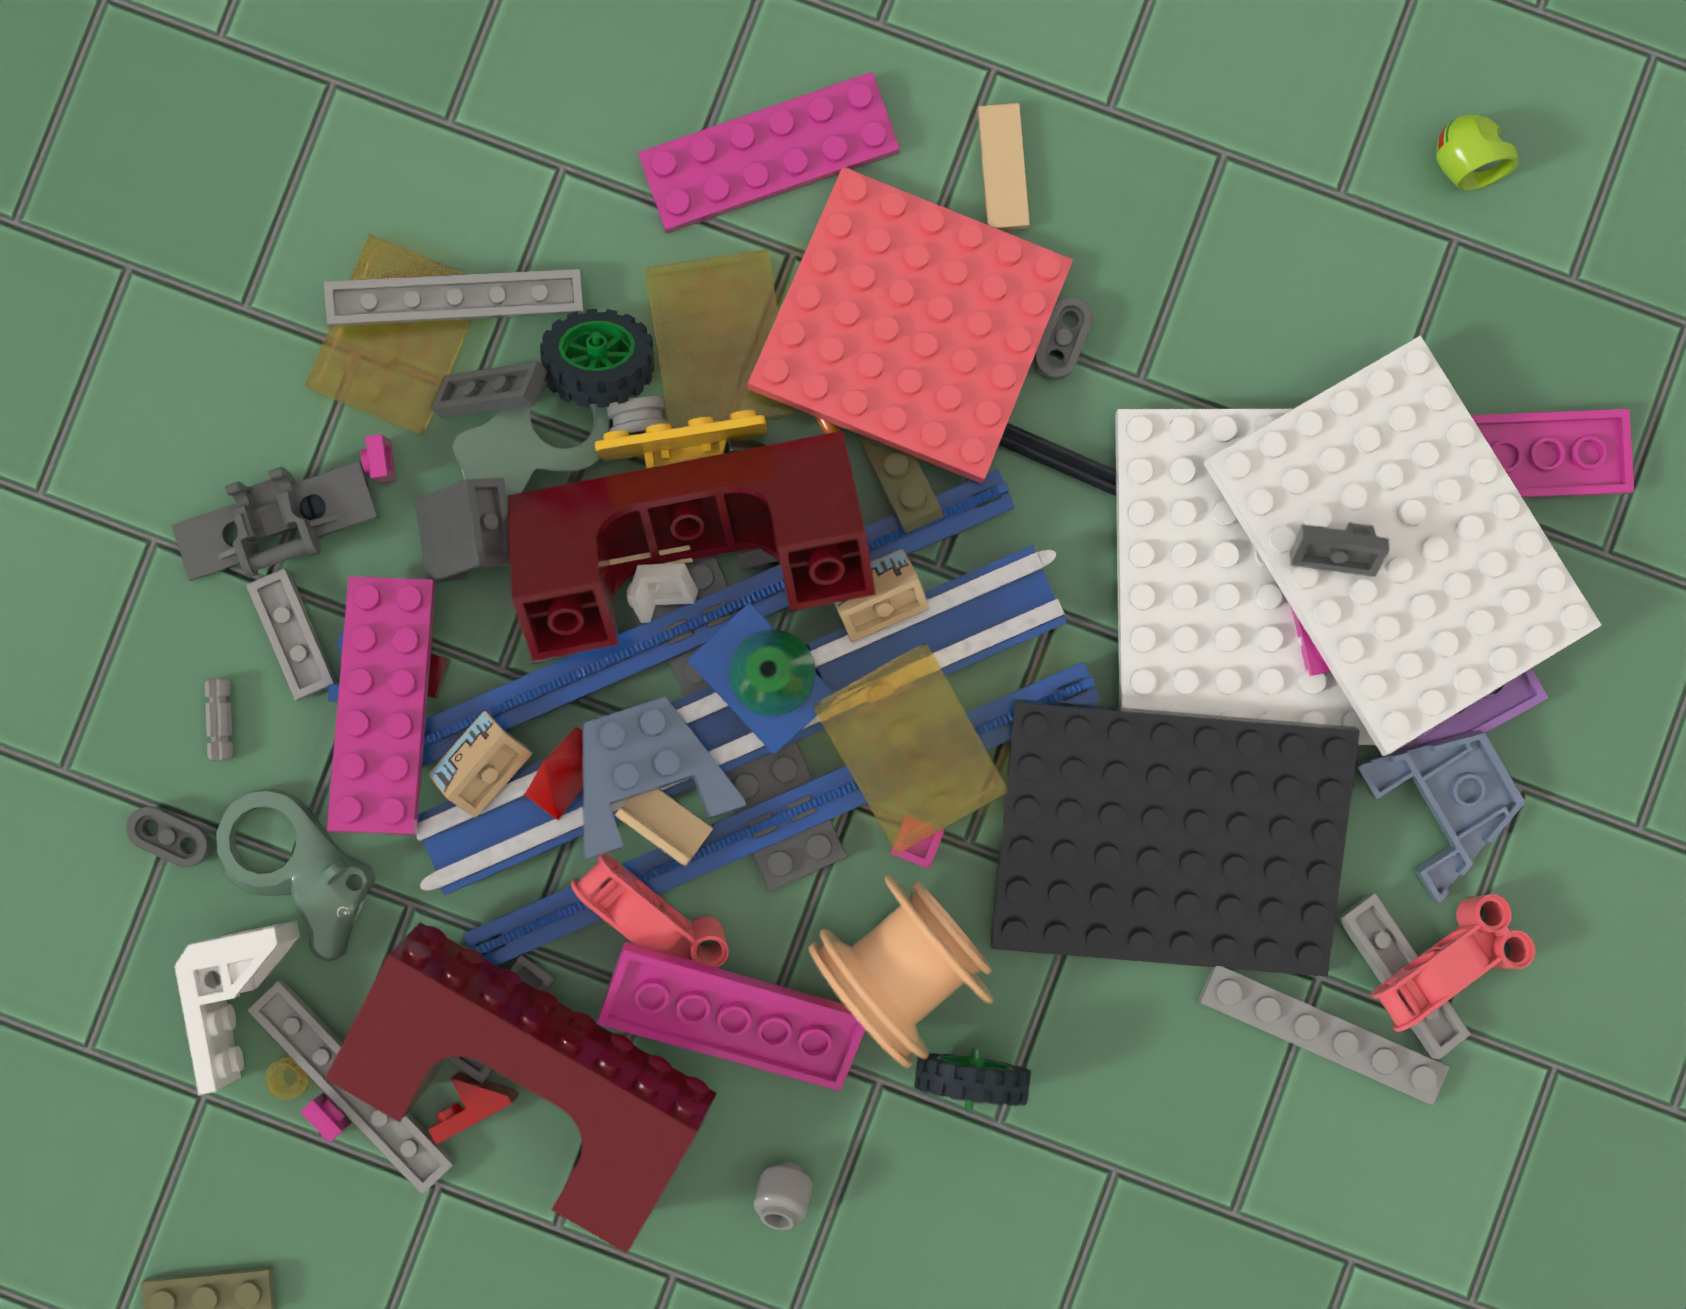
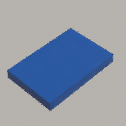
M749 602L690 656L687 661L775 755L837 696L816 674L814 686L808 698L802 705L789 713L777 716L762 715L748 709L740 702L730 683L729 669L732 656L737 647L747 637L759 631L774 629ZM773 661L764 663L760 669L762 676L765 678L775 676L777 665Z

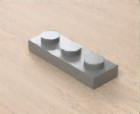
M283 568L247 584L248 592L294 699L300 701L329 688V684H338L289 569Z

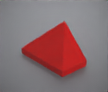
M578 726L543 761L524 794L558 821L583 790L582 729Z

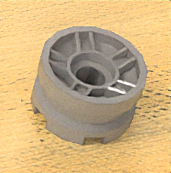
M647 396L630 398L629 401L622 404L617 402L611 403L607 407L608 418L613 420L614 425L610 432L628 430L629 436L646 433L645 428L648 426L668 423L667 420L663 419L662 414L666 410L664 398Z

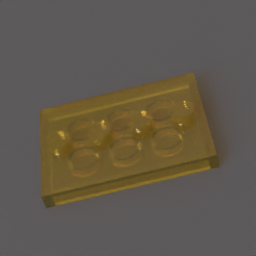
M369 234L350 280L469 274ZM472 319L329 327L304 387L423 436L433 413V410H431L445 375H449Z
M768 249L645 268L668 424H671V429L688 427L689 420L699 417H713L714 422L731 420V413L744 410H755L756 416L764 415L766 420L794 415L793 407L747 389L748 381L778 315Z
M926 642L813 705L814 710L897 854L1009 792Z

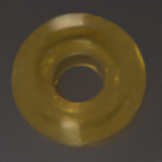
M290 1056L282 1057L273 1062L266 1073L268 1090L272 1095L282 1100H291L300 1096L309 1084V1075ZM285 1070H289L295 1075L293 1085H288L283 1081L282 1075Z

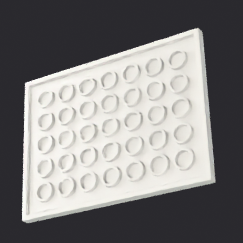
M1421 335L1203 462L1382 756L1390 754L1602 626ZM1349 522L1368 526L1372 525L1377 537L1389 538L1390 550L1376 577L1290 565V550L1302 524L1345 530Z
M1117 409L1115 412L1119 707L1357 727L1360 730L1358 745H1375L1333 674L1327 672L1309 676V671L1305 670L1300 648L1302 641L1301 637L1298 638L1291 606L1203 463L1211 456L1293 409Z

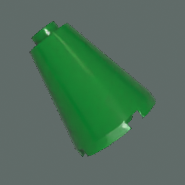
M775 629L759 631L747 637L735 650L729 669L730 683L740 702L748 709L768 716L783 715L802 705L812 691L816 676L814 659L808 647L793 634ZM773 661L777 665V673L771 678L763 677L760 671L762 665Z

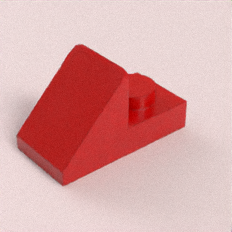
M457 1072L451 1077V1081L465 1107L462 1108L458 1101L436 1114L439 1121L428 1130L437 1145L512 1104L517 1099L518 1094L513 1088L488 1080L481 1084L468 1074Z

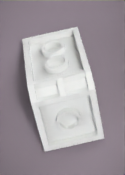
M297 920L217 936L190 944L175 964L199 1095L216 1092L241 1078L240 1071L244 1068V1057L241 1048L235 1046L232 1029L236 1027V1015L233 1006L227 1004V1000L240 996V993L258 989L300 938Z

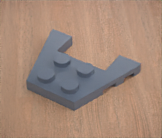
M666 697L583 723V857L585 861L624 847L610 808L611 804L693 778L707 819L746 806L745 799Z
M1479 730L1395 751L1388 755H1380L1357 761L1355 764L1357 774L1369 794L1375 799L1380 798L1409 778H1412L1450 843V846L1414 868L1431 899L1437 903H1440L1450 893L1448 888L1460 874L1464 876L1474 865L1472 860L1485 844H1491L1525 804L1524 799L1487 735Z

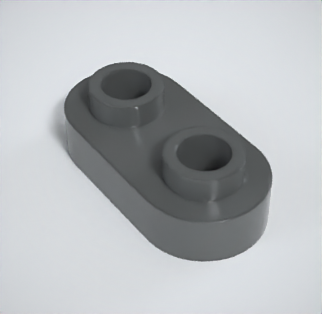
M1066 297L1058 301L1054 306L1034 357L1037 370L1048 379L1059 380L1065 378L1072 372L1078 361L1093 320L1092 311L1084 300L1077 297ZM1068 314L1075 316L1077 325L1075 327H1067L1063 323V316ZM1050 353L1060 354L1063 360L1062 364L1059 366L1051 365L1048 361V355Z
M160 807L140 808L133 812L127 821V835L135 846L177 866L191 867L199 865L208 858L211 852V838L204 828ZM151 820H155L159 826L158 832L155 835L150 834L148 831V823ZM189 837L196 841L197 846L193 853L188 852L185 847V842Z

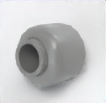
M782 1162L779 1165L768 1167L761 1173L754 1197V1210L766 1226L776 1230H789L793 1226L802 1223L807 1217L813 1194V1182L797 1164Z

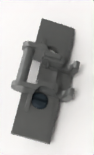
M358 461L297 483L287 469L279 467L269 471L270 480L246 487L241 482L225 486L227 494L234 498L236 504L172 525L189 581L237 565L241 566L242 571L249 578L257 575L259 569L306 553L310 556L321 553L319 539L323 538L322 536L378 518L379 516L362 463ZM236 524L238 534L232 546L227 540V532L230 526ZM298 527L301 538L258 552L257 541Z

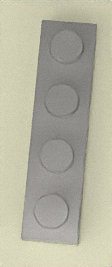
M1376 893L1367 894L1337 917L1380 983L1386 981L1418 957ZM1449 1001L1411 1027L1432 1059L1442 1058L1471 1035Z

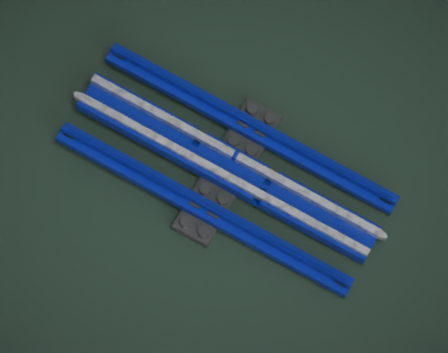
M996 469L987 473L983 484L971 480L937 495L936 498L942 508L944 517L911 532L904 533L895 514L866 526L865 531L870 561L872 562L900 549H903L908 556L1013 510L1015 506L1008 492L1009 488L1007 483H1004L999 470ZM997 496L1000 497V498H998V499H996V500H993V501H991V502H989V503H987V504H984V505H982V506H980V507H977L978 504H981V503H983V502H985V501H987V500H990V499H992V498H994V497H997ZM1031 545L924 592L930 608L852 643L845 627L808 643L806 646L814 659L816 674L837 697L775 755L689 664L687 659L749 602L764 618L789 608L781 564L728 586L716 556L713 555L693 559L694 562L685 563L698 589L694 604L655 605L650 623H644L619 634V645L578 652L427 718L422 768L441 760L484 711L489 713L505 731H508L669 660L685 696L671 703L745 799L746 806L735 810L734 815L712 824L711 826L714 829L686 866L660 848L627 861L622 865L655 893L660 894L753 853L769 891L847 857L830 820L831 818L1011 739L1014 699L1091 705L1101 699L1094 686V679L1090 677L1083 661L813 780L796 741L1067 623L1058 599H1055L1043 572V568L1055 559L1056 552L1053 550L1036 552L1034 546ZM1079 679L1081 680L1080 682H1078V683H1076V684H1073V685H1071V686H1069V687H1067V688H1064V689L1058 691V689L1061 688V687H1063V686H1066V685H1068V684H1070V683H1073V682H1075V681H1077V680H1079ZM1085 689L1084 692H1081V693H1079V694H1077V695H1075V696H1072V697H1070V698H1068V699L1062 700L1063 698H1066V697H1068V696H1070V695H1072V694H1075V693H1077V692L1082 691V690ZM543 759L518 770L477 818H474L451 801L444 802L419 813L417 838L418 841L423 840L436 870L421 881L420 888L423 890L441 888L443 895H447L582 836L583 790L559 821L526 797L524 794L545 760ZM689 778L660 789L673 796L696 785L694 779ZM628 799L610 805L615 821L619 819L615 816L616 812L620 807L624 806ZM570 886L465 932L463 937L469 948L477 950L490 963L499 965L597 922L602 918L586 906ZM498 934H501V936H499V937H497V938H495V939H492V940H490V941H488V942H486V943H483V944H481V945L479 944V943L482 942V941H485V940H487V939H489V938H491V937H494V936H496V935H498ZM505 944V946H503V947H500V948H498V949H496V950H494V951H491V952H489V953H487V954H484L485 952H487V951H489V950H491V949H494V948H496V947H498V946H500V945Z

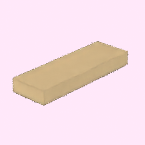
M1019 103L978 106L977 114L987 225L1001 231L1029 229L1030 222Z

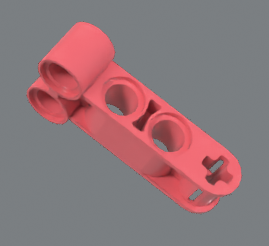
M609 854L599 856V861L580 880L574 879L571 882L572 890L586 906L635 945L715 968L723 965L728 958L729 950L723 925L718 919L703 916L692 922L689 921ZM705 940H715L713 944L708 946L699 945Z
M1488 894L1463 899L1458 904L1456 910V919L1459 927L1371 992V996L1381 1001L1394 1021L1392 1027L1394 1031L1400 1032L1414 1026L1491 968L1495 970L1522 969L1529 966L1535 956V945L1527 933L1509 930L1507 926L1511 920V908L1503 897L1496 894ZM1482 906L1485 908L1487 913V919L1485 923L1482 921L1480 916V910ZM1505 942H1507L1510 947L1509 958H1507L1504 953Z

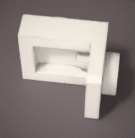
M685 563L638 565L633 581L627 588V601L629 606L634 609L641 623H650L655 605L694 604L698 589Z

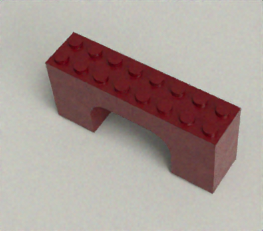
M843 431L508 495L511 599L533 661L619 645L615 597L620 586L635 574L638 565L662 564L687 558L697 559L744 549L759 548L765 553L772 555L781 564L790 611L876 595L865 526ZM690 545V550L665 555H660L659 552L660 550ZM650 552L651 554L649 558L610 565L609 561Z
M421 922L388 954L325 1077V1080L396 1121L401 1122L431 1085L444 1058L463 1056L487 1065L558 1106L577 1125L582 1139V1152L575 1169L551 1210L626 1254L698 1133L717 1094L709 1089L707 1084L701 1079L693 1076L688 1077L671 1067L666 1059L658 1055L648 1054L636 1047L628 1037L610 1032L596 1024L595 1020L588 1014L570 1009L560 1003L553 994L544 990H537L523 982L515 972L497 967L485 960L477 950L463 947L447 938L442 930L433 926H426Z

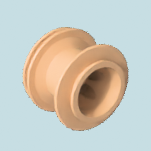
M886 874L885 882L901 904L896 910L852 947L843 943L828 929H821L820 937L824 945L821 946L813 942L808 946V950L821 973L858 1021L898 1063L909 1068L914 1064L911 1056L912 1053L922 1059L929 1057L928 1049L917 1032L916 1024L965 982L986 1003L992 1004L994 998L977 973L983 971L986 975H989L993 970L964 931L918 880L912 884L915 891L911 895L892 875Z

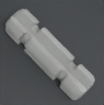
M225 678L209 679L204 683L205 697H209V703H205L207 737H211V743H207V757L213 761L229 760L233 757V742H229L228 737L232 736L231 702H227V696H231L230 681Z

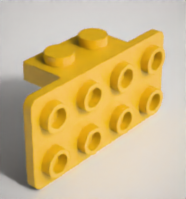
M744 410L731 413V420L714 422L713 417H699L689 420L688 427L671 429V424L664 423L648 426L645 428L646 433L629 436L628 430L607 432L603 434L604 440L596 441L594 444L597 454L603 461L645 456L647 469L723 454L727 438L747 440L768 436V429L764 415L756 416L755 410Z

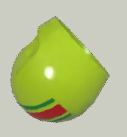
M1461 115L1450 121L1443 128L1437 139L1436 161L1443 173L1460 190H1475L1489 186L1505 178L1518 167L1519 159L1516 147L1500 139L1499 135L1502 132V128L1485 115ZM1503 160L1500 164L1488 170L1474 171L1491 162Z

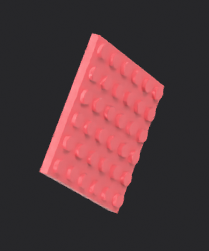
M842 168L748 381L747 389L983 484L1073 259L848 168Z

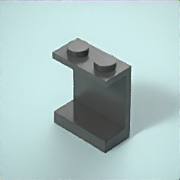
M503 478L466 479L415 500L426 579L434 580L435 582L468 579L466 571L479 567L510 565L508 505Z

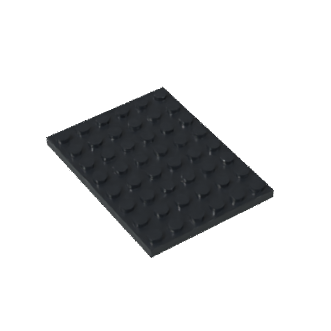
M1014 699L991 949L1204 967L1222 966L1228 969L1328 977L1360 730L1357 727Z

